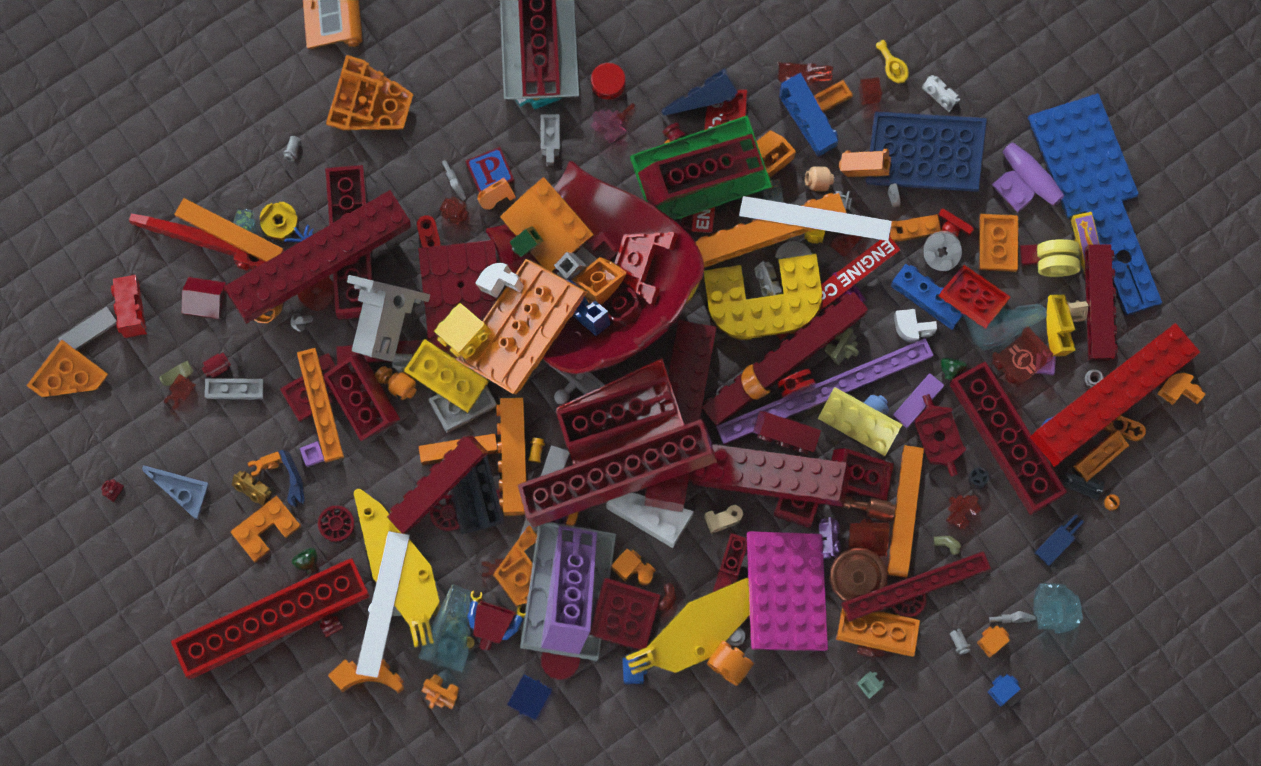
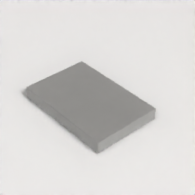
M487 386L469 413H466L439 394L429 399L446 433L497 407Z

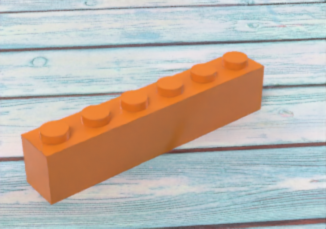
M500 398V404H497V416H501V423H497V435H501V442H498V454L502 453V461H498V471L502 472V480H499V491H503V499H499V503L504 516L525 515L518 489V484L526 482L523 398Z

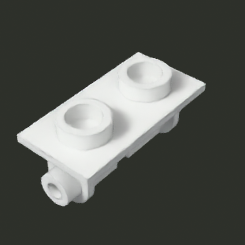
M929 76L922 88L950 112L953 106L961 100L958 98L959 95L950 88L945 90L946 84L938 76Z

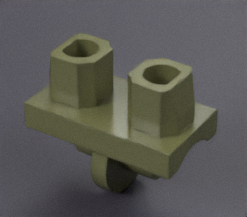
M847 328L846 331L835 338V340L839 341L837 346L829 343L825 348L826 355L832 358L833 362L837 365H840L844 358L849 359L851 355L857 356L859 354V351L856 349L858 343L855 341L857 337L853 334V330Z

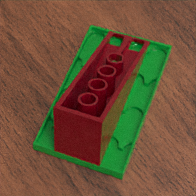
M748 115L629 156L644 200L674 221L772 187Z

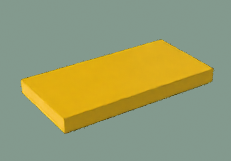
M424 339L404 369L405 373L466 413H469L489 383L487 379L426 339Z

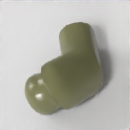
M933 537L934 546H947L953 555L960 553L961 544L953 537Z

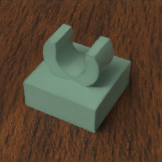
M870 671L857 683L869 699L884 684L883 680L879 682L875 677L877 672L872 673Z

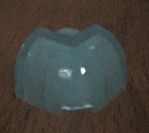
M1040 583L1038 585L1033 602V612L1037 616L1038 629H1055V633H1064L1077 628L1083 620L1078 595L1067 589L1066 585Z

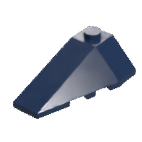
M726 68L706 79L703 84L704 86L691 89L687 93L688 96L686 98L681 96L663 108V116L733 100L738 92Z

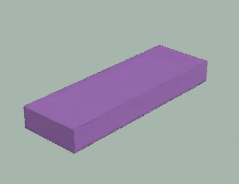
M929 373L892 417L905 428H908L926 408L922 396L930 394L933 400L944 385Z

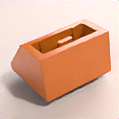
M771 130L757 141L769 179L795 159V149L784 137Z

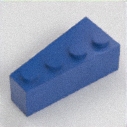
M799 73L781 83L779 98L817 157L837 147L838 134L831 128L826 115L823 114L802 74Z

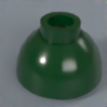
M951 358L941 359V368L946 379L952 380L960 376L967 368V364L963 361Z
M308 548L300 552L292 559L291 563L297 569L306 571L307 574L317 569L316 549Z

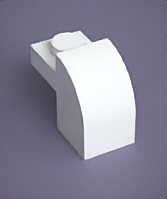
M503 263L488 266L476 281V285L481 291L496 298L504 285L518 292H521L524 287L520 277L512 273L509 267Z
M915 309L895 312L896 331L903 340L909 343L918 342L919 335L923 338L931 337L937 330L936 321L917 323Z

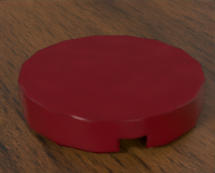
M542 652L541 666L544 672L556 680H564L573 676L580 664L579 657L550 652Z

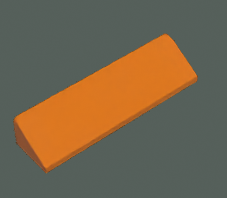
M495 434L475 437L488 451V454L498 453ZM459 440L419 446L421 464L442 462L443 456L449 450H454L458 446L456 443Z

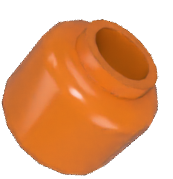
M405 372L394 373L387 383L389 392L399 400L411 399L417 391L415 389L416 381Z

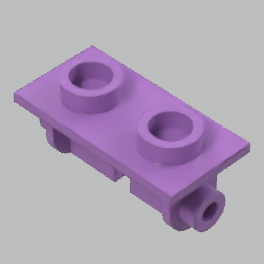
M829 517V522L828 519H821V523H819V533L822 534V538L827 537V540L823 541V552H821L824 559L831 558V556L837 558L841 552V545L838 541L839 523L832 517Z

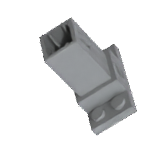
M349 275L347 283L355 284L354 288L360 290L358 301L363 302L352 352L394 361L405 313L411 314L413 303L420 304L421 300L429 302L430 294Z

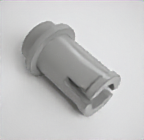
M290 136L287 149L283 152L284 159L295 161L298 158L297 152L301 139Z
M957 629V632L955 630L950 633L957 648L956 652H959L960 655L968 653L971 645L967 644L962 630Z

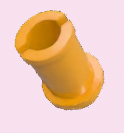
M533 438L530 441L532 445L528 461L541 463L542 448L545 446L543 439Z

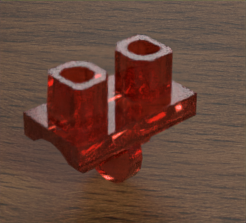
M959 495L957 499L950 497L948 501L951 506L948 510L951 514L945 521L960 529H965L970 523L965 514L969 512L972 516H976L982 510L977 503L978 498L975 495H966L965 498Z

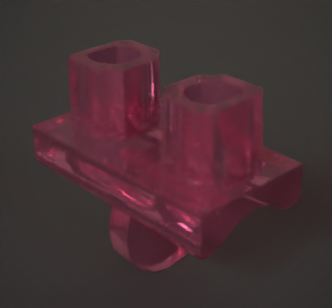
M602 109L599 112H594L592 115L594 119L590 126L596 131H601L604 127L607 132L603 137L609 143L614 142L618 137L624 136L627 132L620 126L622 123L619 119L621 112L618 110L613 113L609 109L606 112Z

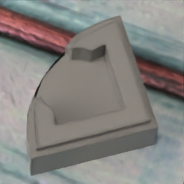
M895 183L890 185L888 189V195L894 208L900 206L899 191Z

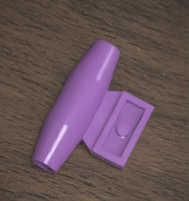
M1015 143L1009 144L1002 153L1014 171L1006 172L992 186L1017 213L1032 201L1035 193L1053 206L1057 205L1064 198V194L1054 179L1030 154Z

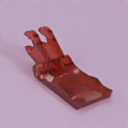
M778 62V81L781 82L799 73L802 74L806 83L832 80L833 74H831L833 72L832 66L816 67L814 63Z

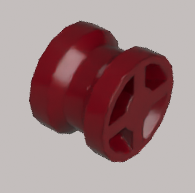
M678 123L671 124L662 132L669 141L686 136L680 130Z

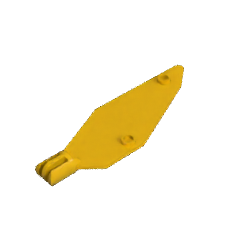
M356 489L354 491L355 502L372 576L377 583L388 531L401 532L387 518L389 513L381 503L363 490ZM408 539L394 606L410 625L414 647H418L416 631H419L421 644L424 646L426 645L423 630L425 628L429 643H434L429 620L439 604V597L431 565L411 540Z
M749 578L689 602L648 647L626 656L627 660H631L644 655L628 663L631 668L646 662V664L631 670L632 674L634 675L653 666L676 673L710 658L722 640L726 641L750 615Z

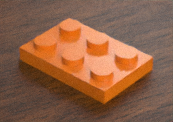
M980 214L979 270L1017 272L1018 215Z

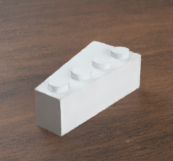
M629 493L608 501V510L671 548L675 546L694 512L684 508L682 513L644 506L645 496L635 493Z

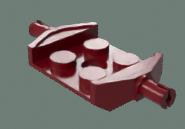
M930 394L924 395L922 398L926 405L925 411L914 422L929 463L947 466L950 477L956 476L958 473L954 464L955 460L966 451V447L963 446L952 415L953 410L952 408L933 405ZM936 432L943 433L944 440L941 442L935 440L934 434Z

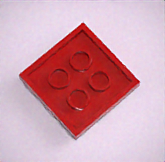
M965 265L962 266L939 294V297L944 299L945 302L957 308L961 313L967 315L985 329L1011 298Z

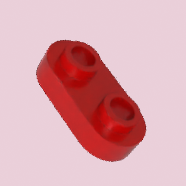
M428 215L420 217L417 221V229L422 248H429V242H434V246H440L441 243L435 220ZM428 224L430 228L424 229L423 226Z

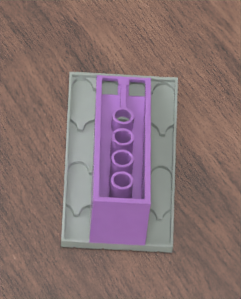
M552 522L538 526L520 648L594 661L598 660L601 639L590 636L589 633L603 579H610L616 534Z

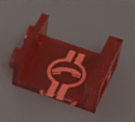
M1027 326L1022 330V335L999 354L997 352L993 353L992 363L997 370H1002L1006 374L1005 378L1011 385L1014 383L1016 387H1019L1053 359V353Z

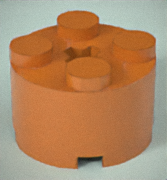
M722 640L709 658L707 665L717 674L720 673L724 676V679L738 686L752 668L754 662L744 657L745 654L738 648L732 650V646Z

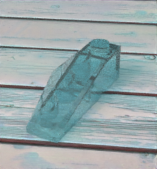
M1041 304L1017 306L1016 310H1009L1003 307L986 329L965 314L964 319L973 342L982 350H990L993 347L1002 345L1046 318L1047 309Z

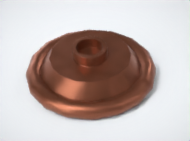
M854 547L843 551L834 560L830 568L832 589L842 601L851 600L884 588L887 585L888 572L884 561L877 553L867 548Z

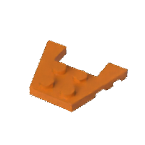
M530 525L524 530L493 574L516 607L527 603L533 563L524 551L535 544L537 534Z

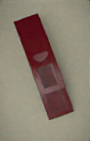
M730 534L713 592L737 582L747 549V538Z

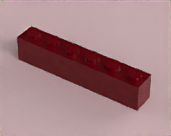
M1089 244L1084 247L1086 302L1089 305L1086 317L1088 360H1112L1118 353V347L1115 344L1117 326L1114 325L1116 307L1113 306V299L1116 296V290L1113 287L1115 270L1112 269L1114 250L1111 249V244Z
M463 436L456 443L458 446L454 450H449L443 456L444 460L440 464L436 463L429 470L431 473L427 477H422L416 483L417 487L413 491L409 490L403 496L404 500L400 504H395L390 509L391 513L387 518L402 534L409 533L488 454V451L474 436Z

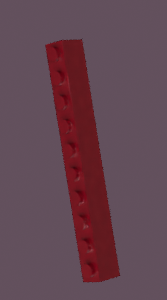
M855 292L850 295L848 293L840 298V303L836 306H829L824 311L825 314L820 318L817 316L812 319L806 329H799L795 332V337L790 341L788 339L783 341L777 351H770L764 356L765 360L761 363L756 362L753 364L754 373L765 390L771 388L846 331L847 328H850L868 314L867 307ZM742 374L733 380L734 383L729 387L726 385L718 391L719 395L715 398L710 397L703 402L702 411L715 428L755 400L744 390L741 381Z

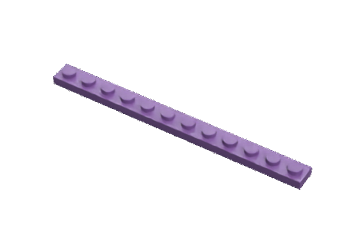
M926 338L720 424L716 426V430L723 445L753 433L759 411L768 412L787 419L827 402L834 387L849 393L932 358L933 353Z

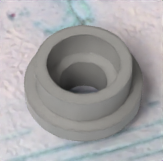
M1090 370L1085 375V383L1088 387L1092 388L1104 376L1099 370ZM1091 377H1096L1097 382H1092Z

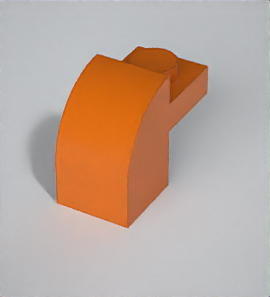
M1178 373L1171 376L1157 393L1172 405L1181 394L1196 404L1205 396L1200 386L1190 383L1194 376L1187 373Z

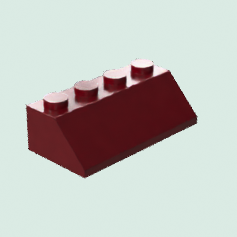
M363 354L348 357L323 375L360 441H364L387 429L400 420Z

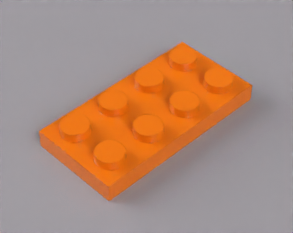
M842 608L836 640L914 657L920 620L877 611L848 622Z

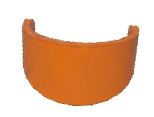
M751 364L746 367L741 376L742 385L746 393L753 399H760L769 394L770 390H765L758 381L753 365Z

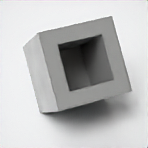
M566 252L554 265L566 279L570 280L588 267L576 253Z

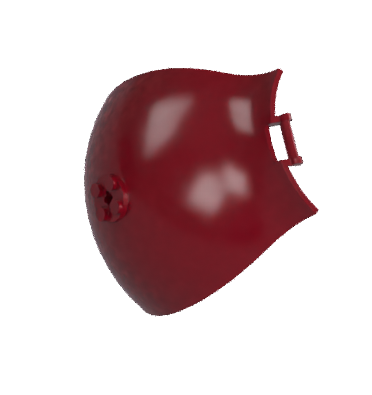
M569 161L563 176L554 189L593 233V238L583 247L595 258L604 257L598 250H593L589 244L601 232H609L619 246L621 245L623 235L668 232L678 234L673 250L657 245L645 280V284L660 288L655 305L646 302V299L638 295L630 285L622 281L616 291L601 305L608 311L610 326L597 336L573 316L568 319L543 359L560 371L578 374L600 370L622 362L644 350L665 333L683 313L697 290L704 272V261L698 246L690 235L665 213L641 198L593 177L573 161ZM506 224L486 228L487 235L491 240H494L500 263L506 264L512 273L516 274L525 259H530L541 265L531 253L520 257L512 250L510 241L516 235ZM617 255L611 260L613 263H615ZM555 269L553 271V273H555L556 275L559 272L558 269Z

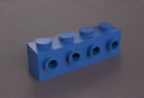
M905 264L892 281L891 287L953 330L964 314L939 297V294L944 289L943 287L940 288L935 285V282L930 277L921 275L916 267Z

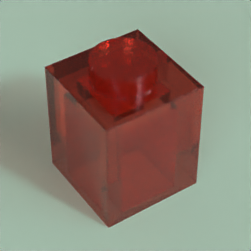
M879 77L860 80L858 89L861 104L880 102L882 91Z

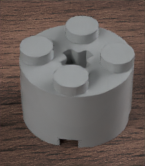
M939 231L927 238L924 244V258L933 269L948 271L955 267L961 259V243L953 233ZM946 247L948 253L940 255L938 248Z

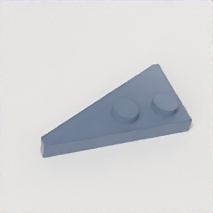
M143 465V472L191 516L197 520L199 519L209 483Z

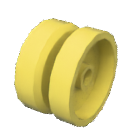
M1049 240L1038 244L1037 256L1041 259L1038 262V273L1048 277H1064L1078 273L1080 271V260L1076 258L1080 254L1078 242L1073 240Z

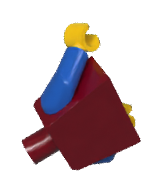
M472 591V601L470 602L467 614L470 628L474 630V636L481 638L479 648L490 651L492 642L500 643L502 640H508L518 631L525 613L520 612L522 605L518 607L517 612L482 601V592H480L479 598H474L475 592Z

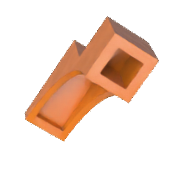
M346 659L328 675L342 692L362 682L382 683L394 689L398 694L404 689L402 685L404 681L397 673L393 675L388 670L390 666L384 659L381 660L378 677L356 674L357 665L353 661L349 663Z

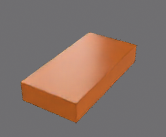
M844 80L814 95V98L824 113L852 98L853 94Z

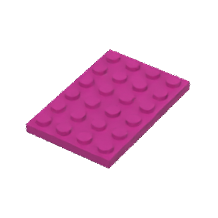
M750 531L747 533L752 650H828L823 554H821L823 552L822 534Z

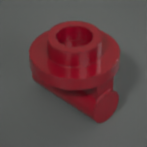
M114 479L107 480L102 485V495L108 500L115 502L124 485Z
M328 615L322 619L320 628L323 630L326 638L343 629L337 616Z

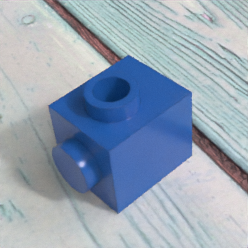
M640 657L631 660L623 658L624 684H643V674H647V669L634 675L631 670L646 664V662L631 668L628 665L629 662Z
M1008 674L1005 677L1000 675L992 682L994 686L988 693L1001 707L1021 688L1015 677H1010Z

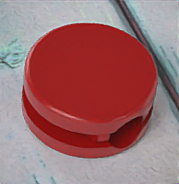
M603 63L592 72L591 87L599 98L605 100L615 99L625 89V73L618 65Z
M802 370L780 380L777 383L778 387H784L785 389L781 393L782 396L785 398L815 385L814 379L804 381V378L811 375L810 370Z

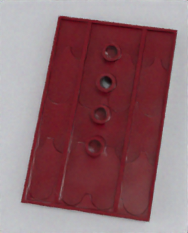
M494 240L418 248L423 293L430 294L429 302L424 301L428 341L455 359L457 357L450 351L451 347L449 345L446 347L437 340L439 336L434 331L439 323L444 321L451 310L459 303L483 321L500 297V294L497 298L481 291L476 285V281L484 269L497 263Z

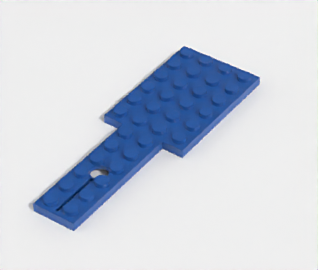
M1099 94L1029 115V123L1050 176L1064 194L1061 204L1067 219L1072 218L1074 215L1092 212L1099 244H1111V249L1114 250L1112 269L1115 270V279L1113 280V285L1125 316L1161 305L1162 300L1122 201L1137 197L1139 193ZM1122 250L1127 251L1131 255L1130 262L1124 264L1118 261L1117 253Z

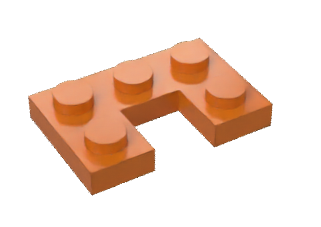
M275 496L230 532L251 559L256 562L270 551L259 537L261 533L274 524L282 535L287 538L299 529L301 525L281 500Z

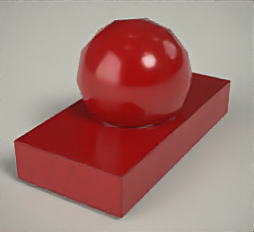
M944 208L938 213V217L946 221L942 226V231L951 232L956 237L959 235L960 230L968 236L972 234L974 228Z

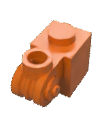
M628 549L611 565V569L625 582L632 574H638V582L641 585L650 584L653 573L656 571L649 563L644 565L640 560L641 556L636 551Z

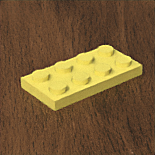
M836 387L832 390L818 417L824 423L886 456L902 427V424Z

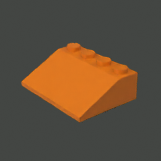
M544 177L500 216L516 236L528 227L533 226L544 241L530 253L542 267L551 272L557 269L554 265L566 252L576 253L593 238V233Z

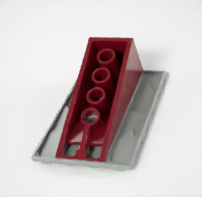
M500 0L504 100L579 97L574 0Z

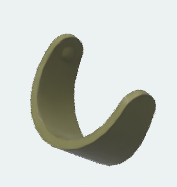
M187 360L161 375L159 379L164 386H172L188 378L193 373V369Z

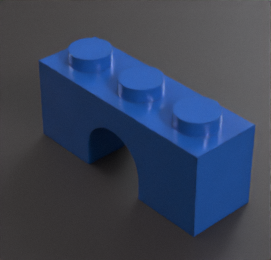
M584 297L574 312L573 317L597 336L610 326L608 311L596 301L590 304Z

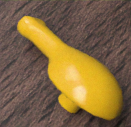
M885 40L876 43L877 49L882 52L886 60L885 70L887 76L895 83H904L909 74L907 65L902 60L891 55Z

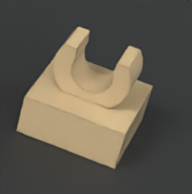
M1076 300V303L1067 302L1072 321H1086L1089 308L1087 302H1080Z

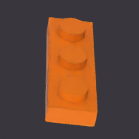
M1115 430L1073 467L1084 478V481H1088L1125 450L1129 444L1121 433Z

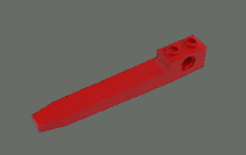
M131 214L129 222L132 225L234 256L235 264L242 270H248V268L253 270L265 263L260 259L257 262H252L253 255L200 228L137 214Z

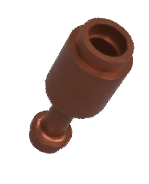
M846 496L844 508L848 510L850 507L862 509L867 512L868 517L888 521V519L893 520L896 505H893L892 502L871 498L866 503L852 500V496Z

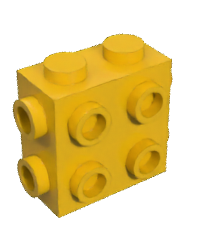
M459 303L451 310L446 319L439 323L434 332L439 336L437 340L445 347L449 345L451 347L450 351L457 358L461 355L466 360L474 354L476 348L488 338L492 331Z

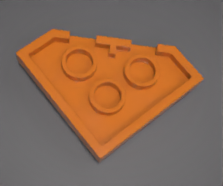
M61 340L26 386L41 397L98 390L109 374L67 342Z

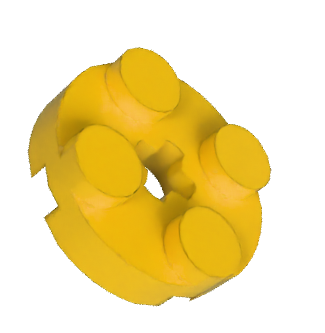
M270 203L260 213V225L266 236L283 241L295 232L294 227L298 225V218L294 208L288 203ZM283 217V223L276 225L274 219Z

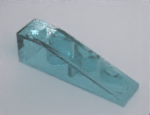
M451 585L430 627L434 643L430 644L428 635H426V645L422 646L419 659L456 671H463L468 656L467 635H469V628H467V616L470 611L469 590Z

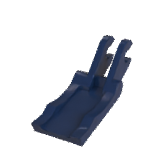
M278 450L282 456V462L290 474L289 482L291 486L287 500L290 505L297 507L296 498L300 503L304 504L305 501L303 481L290 452Z
M1077 515L1065 526L1061 525L1035 552L1047 566L1076 539L1072 534L1084 521L1081 520L1071 532L1066 528L1078 517Z

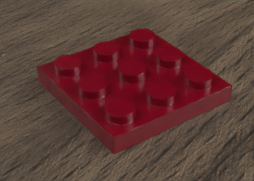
M604 578L589 635L639 651L646 648L660 595Z

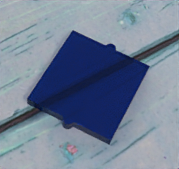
M523 674L507 705L519 711L520 715L524 714L536 720L552 689L542 685L539 680L535 681Z

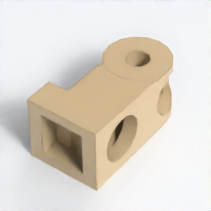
M733 505L727 511L714 515L713 510L706 512L704 518L711 534L737 525L742 519L743 511L739 506Z

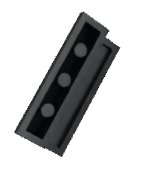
M486 455L450 491L461 535L505 523Z

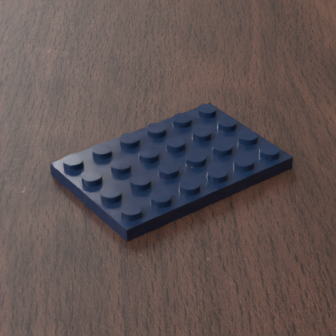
M875 112L870 152L888 149L891 162L888 176H866V184L890 186L896 183L898 187L979 192L987 118Z

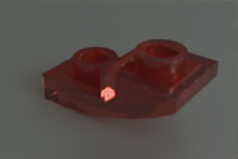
M840 233L831 242L830 246L845 257L863 237Z

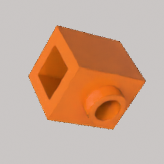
M998 625L993 629L990 626L982 633L984 637L977 644L990 658L1010 641L1008 638L1009 634L1004 628H999Z

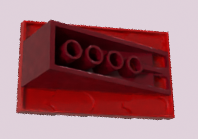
M662 358L556 408L557 417L573 464L684 426Z

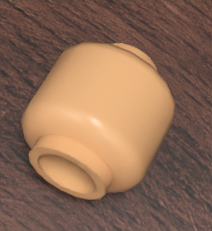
M814 166L805 173V185L811 191H827L830 185H833L834 176L827 167Z

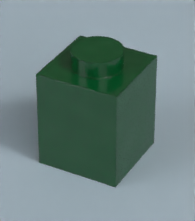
M531 226L512 239L510 244L512 245V250L522 257L530 253L544 240L535 228Z

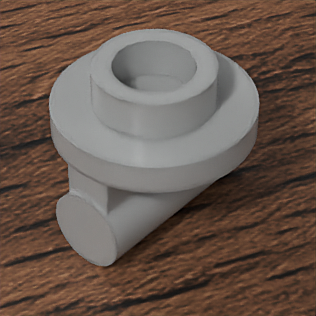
M295 313L291 316V326L298 332L305 330V323L313 321L311 315L301 316Z
M395 353L392 367L398 372H404V369L412 359V354Z

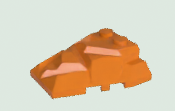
M346 55L326 125L341 130H403L413 93L397 82L386 78L384 73L370 67L369 63L365 60Z

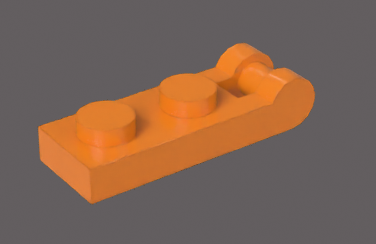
M938 214L902 221H892L889 236L894 242L928 237L941 231ZM901 228L902 233H897V229Z

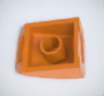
M599 257L571 280L581 289L587 291L585 298L590 304L596 301L602 305L619 287L626 276V271L612 261Z

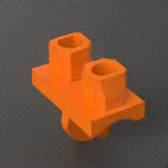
M436 674L430 680L426 679L423 684L422 692L427 694L425 699L431 702L429 708L433 709L436 705L443 708L445 705L452 709L456 703L459 688L453 684H450L447 690L440 687L443 679Z

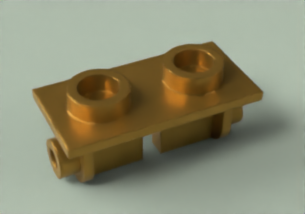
M239 471L237 475L234 474L232 486L238 492H242L250 497L253 502L264 506L266 497L269 498L272 494L270 488L260 481L253 485L256 478L245 471Z

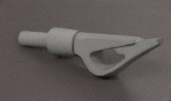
M444 160L442 164L447 171L446 175L450 180L451 187L462 201H465V193L460 182L456 178L454 171L450 169L447 161Z
M1022 611L1011 615H1001V617H989V622L1021 623L1036 620L1035 616Z

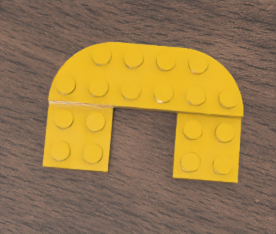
M811 254L779 259L784 294L747 300L741 265L705 270L704 278L708 307L713 322L728 336L739 340H752V338L782 333L793 334L801 328L805 329L810 325L809 322L818 315L822 305V288L817 255Z

